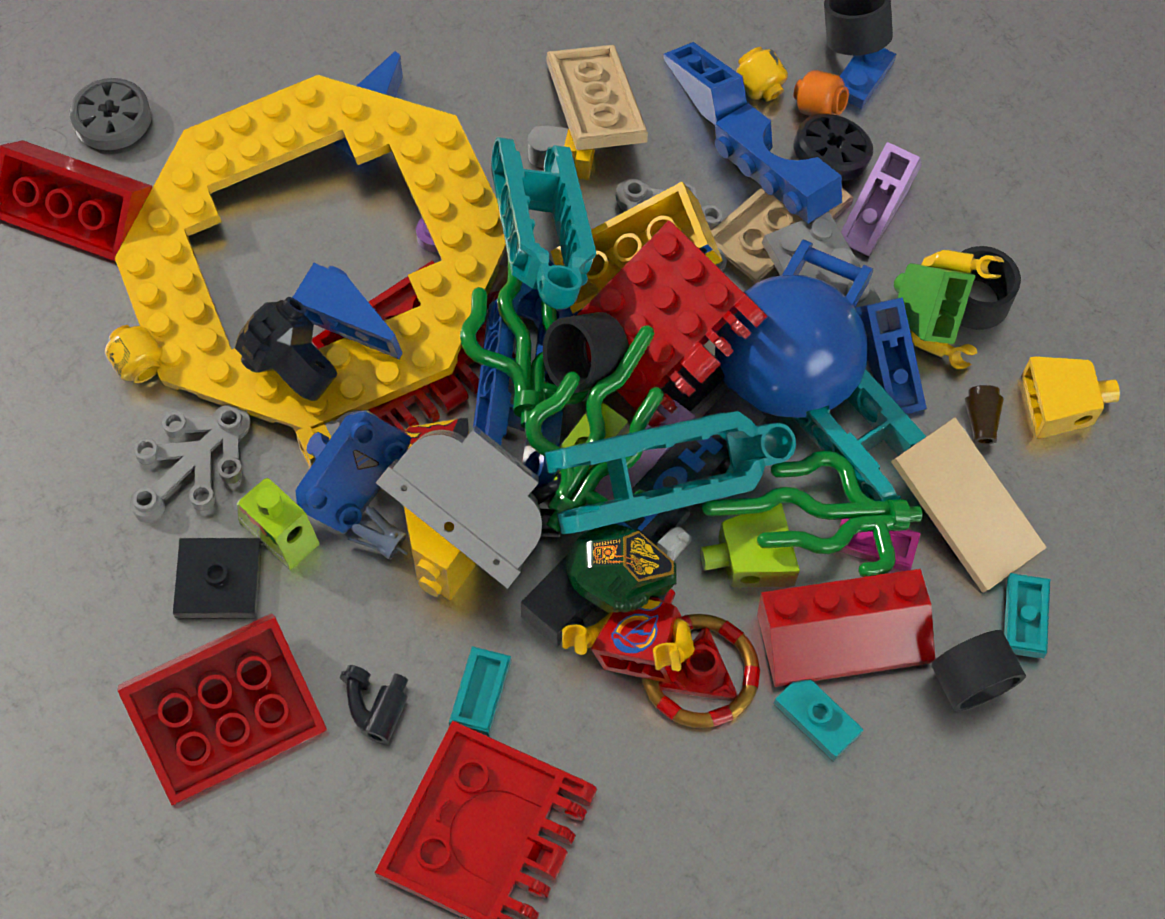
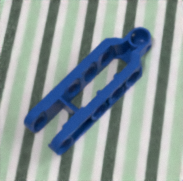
M549 259V266L554 265V263ZM522 282L520 292L513 299V308L517 315L532 320L538 328L536 357L539 353L543 352V341L546 334L541 317V298L537 289H532ZM497 298L489 304L483 348L505 355L515 361L516 358L512 357L515 337L499 314ZM570 307L556 311L557 320L573 316ZM481 365L473 428L476 425L501 446L502 438L507 433V426L520 431H526L521 427V418L514 414L513 404L510 403L511 392H508L510 377L498 369ZM545 371V382L554 384L547 371ZM563 408L561 411L546 418L541 426L543 436L558 447L560 444ZM526 437L523 464L538 475V484L534 488L537 489L552 482L556 472L548 473L545 457L530 446Z

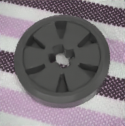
M120 78L100 79L86 85L73 98L69 110L70 120L78 138L86 145L100 150H117L135 143L145 134L151 122V109L143 90L135 83ZM109 111H116V112H117V113H113V112H112V117H105V115H109Z

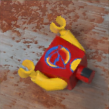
M670 589L661 597L651 596L648 603L637 610L624 613H608L596 624L586 628L582 625L572 624L562 629V648L567 649L574 646L576 654L584 655L587 652V648L591 647L604 670L670 684L674 683L677 671L681 670V663L693 655L695 650L689 624L683 620L678 608L672 604L676 595L673 589Z

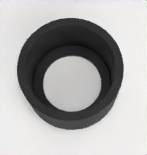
M891 0L824 1L827 44L833 51L850 56L866 55L885 48L892 41Z
M988 246L970 247L962 252L974 254L975 259H980L985 255L1001 257L1004 262L990 261L988 264L990 274L1001 275L997 279L984 278L976 270L971 271V274L975 275L974 281L983 282L990 286L996 293L998 301L982 302L969 297L960 325L969 329L984 330L997 326L1007 317L1019 291L1021 275L1013 259L1001 250Z
M596 312L560 318L549 326L543 341L544 365L550 379L557 387H559L567 373L576 372L580 377V382L574 393L588 391L598 381L616 370L629 348V343L620 323L607 313ZM586 341H588L591 350V363L586 352Z
M993 630L970 638L947 650L931 664L954 711L967 710L990 701L1014 688L1026 678V674L1002 630Z

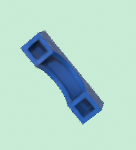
M749 103L715 122V147L718 153L723 158H728L745 176H750L768 195L776 197L785 205L790 213L798 215L807 224L842 203V176L818 157L806 160H789L771 153L770 150L773 148L771 120Z

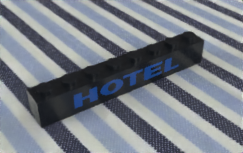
M731 388L702 416L739 411L756 426L764 425L766 419L764 413L741 398ZM717 434L704 440L675 444L632 488V493L634 494L638 490L646 492L726 473L731 464L726 440ZM693 505L616 524L627 526L632 530H638L657 546L658 541L671 528L681 527L690 515L689 509ZM567 555L521 601V617L556 647L562 643V629L572 624L584 626L585 622L583 620L593 610L596 613L602 610L599 606L582 597L571 585L569 578L566 576Z

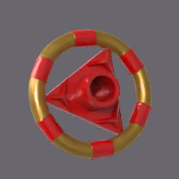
M687 614L682 616V618L689 624L690 630L702 629L693 640L695 648L693 655L681 663V670L677 671L673 684L661 681L658 683L656 680L642 678V683L656 709L670 720L689 727L714 728L738 717L752 702L759 686V660L748 637L728 620L708 614ZM710 630L717 632L735 645L743 658L745 667L742 688L738 695ZM663 691L732 702L709 712H692L683 709L667 697Z

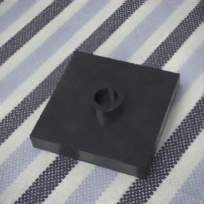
M179 538L173 603L174 617L257 618L262 547L260 538Z

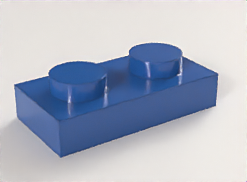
M883 48L871 54L854 56L839 76L843 79L845 87L849 90L847 103L862 110L894 64L896 53Z

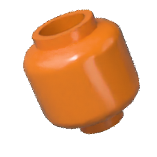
M812 70L803 79L797 81L793 97L797 100L799 111L806 116L817 114L840 115L846 108L849 90L845 87L843 79L838 75Z

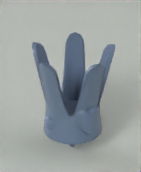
M367 506L366 513L385 534L366 525L354 524L352 526L353 532L372 544L354 538H348V540L376 549L388 560H391L398 550L407 555L408 551L401 547L407 534L390 524L374 507Z

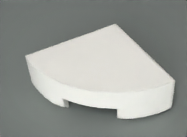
M676 527L658 541L657 547L674 561L692 542V536L681 527Z

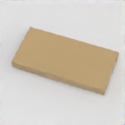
M615 45L547 52V65L576 150L647 143L648 132Z
M760 188L719 225L712 229L711 233L717 247L726 256V266L751 287L755 283L769 278L777 271L762 244L764 236L803 219L796 214L790 213L781 201L773 195H768L763 188ZM843 188L842 203L829 210L834 220L851 206L854 197Z
M956 417L891 461L982 593L990 590L1009 576L1010 573H1013L1047 548Z

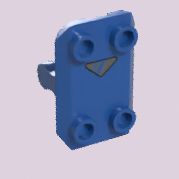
M367 410L347 415L330 440L329 437L320 432L315 433L308 441L306 450L316 460L295 490L297 505L308 516L345 534L354 524L360 523L362 514L381 488L376 484L377 480L396 459L400 460L408 450L412 438L403 430L392 426Z

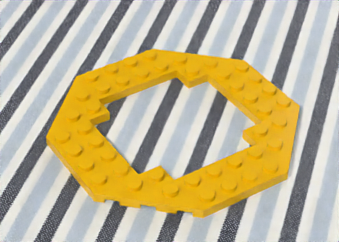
M315 75L183 130L117 252L115 261L139 325L149 330L162 350V355L159 358L161 360L159 362L161 367L159 369L156 368L164 386L194 393L198 398L222 406L230 405L248 412L251 416L271 423L278 422L293 427L297 431L309 425L314 429L332 420L335 421L341 415L353 410H368L451 375L458 362L457 356L462 347L460 340L461 327L471 312L472 292L475 288L481 287L486 290L487 295L489 294L499 272V264L507 249L497 198L456 115ZM346 138L357 165L389 152L393 153L440 255L441 261L408 274L421 306L384 321L398 340L403 353L400 359L346 337L319 348L318 350L336 369L337 376L317 401H311L297 394L275 370L255 373L242 364V355L235 348L232 349L188 236L222 222L211 193Z

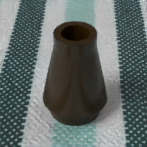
M974 386L968 390L969 396L965 398L973 431V442L981 445L996 443L1004 398L1000 395V389L996 386Z

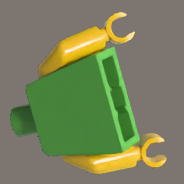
M941 250L925 257L922 264H908L905 273H901L896 277L894 289L899 293L898 298L903 297L913 345L941 358L944 355L948 356L950 364L956 369L971 366V363L962 359L961 351L967 355L977 354V349L973 345L963 344L958 347L949 345L955 343L975 275L971 274V271L976 270L984 278L997 279L1001 275L990 274L988 264L990 261L1004 262L1001 257L985 255L980 259H975L974 254Z

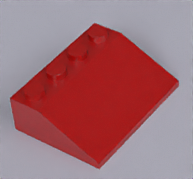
M272 613L119 684L117 688L119 696L171 805L179 803L327 731L326 725L277 619Z

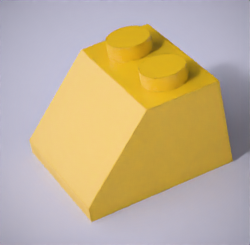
M404 506L418 584L425 592L434 597H438L440 594L451 600L474 569L476 563ZM446 522L444 528L447 531H452L454 524Z

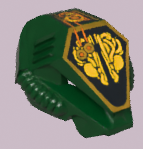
M616 523L595 528L582 534L575 541L566 558V576L569 578L573 588L582 597L608 613H624L637 610L646 605L651 596H664L677 584L676 563L638 530H632L627 526Z

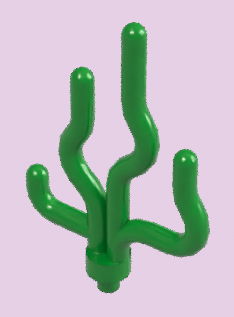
M508 259L507 282L499 292L497 305L503 322L515 337L516 361L505 355L482 348L476 340V333L484 324L487 312V292L481 287L475 288L472 292L471 312L462 324L460 340L465 353L473 361L498 369L510 377L515 389L513 412L517 417L521 418V427L525 429L529 413L537 404L544 401L545 398H550L558 387L545 382L546 368L543 352L539 353L531 363L532 343L530 332L513 308V299L520 292L522 281L511 274ZM541 300L542 324L547 332L549 326L557 320V309L547 306ZM589 390L573 393L567 404L575 405L582 402L588 396Z
M645 325L640 328L616 370L598 381L590 390L586 401V416L590 426V435L586 443L605 439V421L601 406L603 399L608 394L621 388L631 376L655 335L654 329L651 326ZM576 372L567 373L556 392L550 398L537 404L528 415L525 424L526 437L530 446L544 457L545 452L560 449V447L543 436L541 432L542 423L546 418L561 411L570 400L580 382V377ZM654 387L650 389L632 420L629 433L646 430L649 421L663 400L664 393L660 388ZM643 451L637 452V455L625 457L628 469L633 467L641 458ZM607 462L594 464L590 469L591 465H583L560 470V486L547 506L553 511L546 523L548 527L560 533L557 513L582 507L586 504L591 505L609 500L595 491L603 477L609 475ZM638 490L634 494L642 493L645 491Z
M831 451L814 452L800 461L773 464L771 466V474L777 478L800 477L809 475L820 467H831L839 473L844 492L851 503L824 504L797 488L779 487L770 490L761 497L711 500L704 502L702 505V511L707 516L767 512L780 503L786 502L800 507L806 513L818 519H849L830 538H819L804 531L763 532L758 535L757 544L761 548L801 547L816 554L828 555L842 550L849 544L855 534L873 532L879 560L862 563L858 569L862 577L889 573L896 561L895 550L889 531H906L910 526V522H921L922 520L921 507L909 506L905 499L875 501L868 498L859 487L857 476L851 463L844 456Z

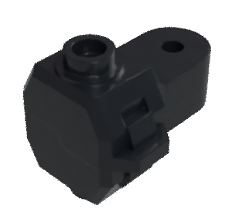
M292 297L276 302L264 303L253 313L238 334L235 349L242 355V364L255 373L275 370L297 394L305 399L317 401L336 378L337 371L330 361L312 344L314 324L304 315L306 312L305 307Z

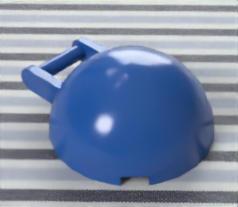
M804 239L801 241L782 275L757 282L744 291L768 317L756 328L738 310L734 316L751 334L746 339L738 336L731 329V325L728 322L717 332L720 337L725 338L731 344V348L734 350L727 357L715 346V357L721 363L720 367L725 375L723 380L729 389H733L741 398L751 403L760 411L775 416L799 418L806 417V411L828 406L829 410L835 408L851 396L862 381L867 366V334L863 321L855 307L871 279L873 268L867 265H863L860 268L812 248L813 243ZM809 262L854 281L845 297L837 288L823 280L799 275L804 264Z

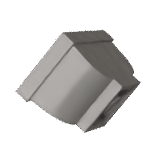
M476 425L466 437L449 430H435L424 434L417 439L400 460L396 459L376 482L377 485L507 589L521 573V564L533 551L540 539L542 531L541 509L537 498L532 493V490L538 484V475ZM446 522L454 524L452 531H447L444 528Z

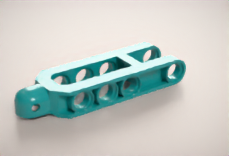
M497 137L492 149L491 171L511 274L532 289H537L541 300L547 306L557 310L567 309L577 300L581 286L587 283V273L590 271L593 258H595L597 253L570 147L553 145L552 148L548 147L544 161V172L523 169L520 151H516L514 140ZM529 210L553 214L564 266H549V252L542 248L539 243L535 242L533 233L535 220L530 219Z
M866 369L862 381L851 396L847 398L873 428L860 438L856 439L851 432L847 434L829 414L828 406L806 411V417H793L822 451L836 452L844 456L851 463L855 470L859 487L868 498L875 501L901 499V496H897L892 484L880 471L881 466L868 451L882 441H885L895 454L899 456L924 439L926 435Z
M735 411L545 452L548 473H555L557 470L607 462L614 496L612 500L557 513L561 534H570L753 491L763 475L765 466L782 463L790 459L794 454L796 437L789 426L783 423L756 426L742 413ZM717 434L726 440L731 462L726 473L638 494L632 493L625 457L637 455V452L673 447V444L704 440Z

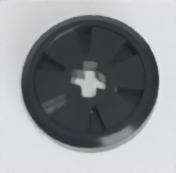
M817 114L805 119L800 124L793 143L795 154L799 160L818 157L842 176V181L852 180L862 175L873 156V144L868 134L853 121L834 114Z

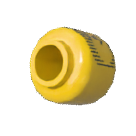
M123 325L110 334V341L106 345L105 355L122 380L143 383L157 374L156 368H161L159 364L161 360L159 358L162 355V350L148 329L142 326L129 327V325Z

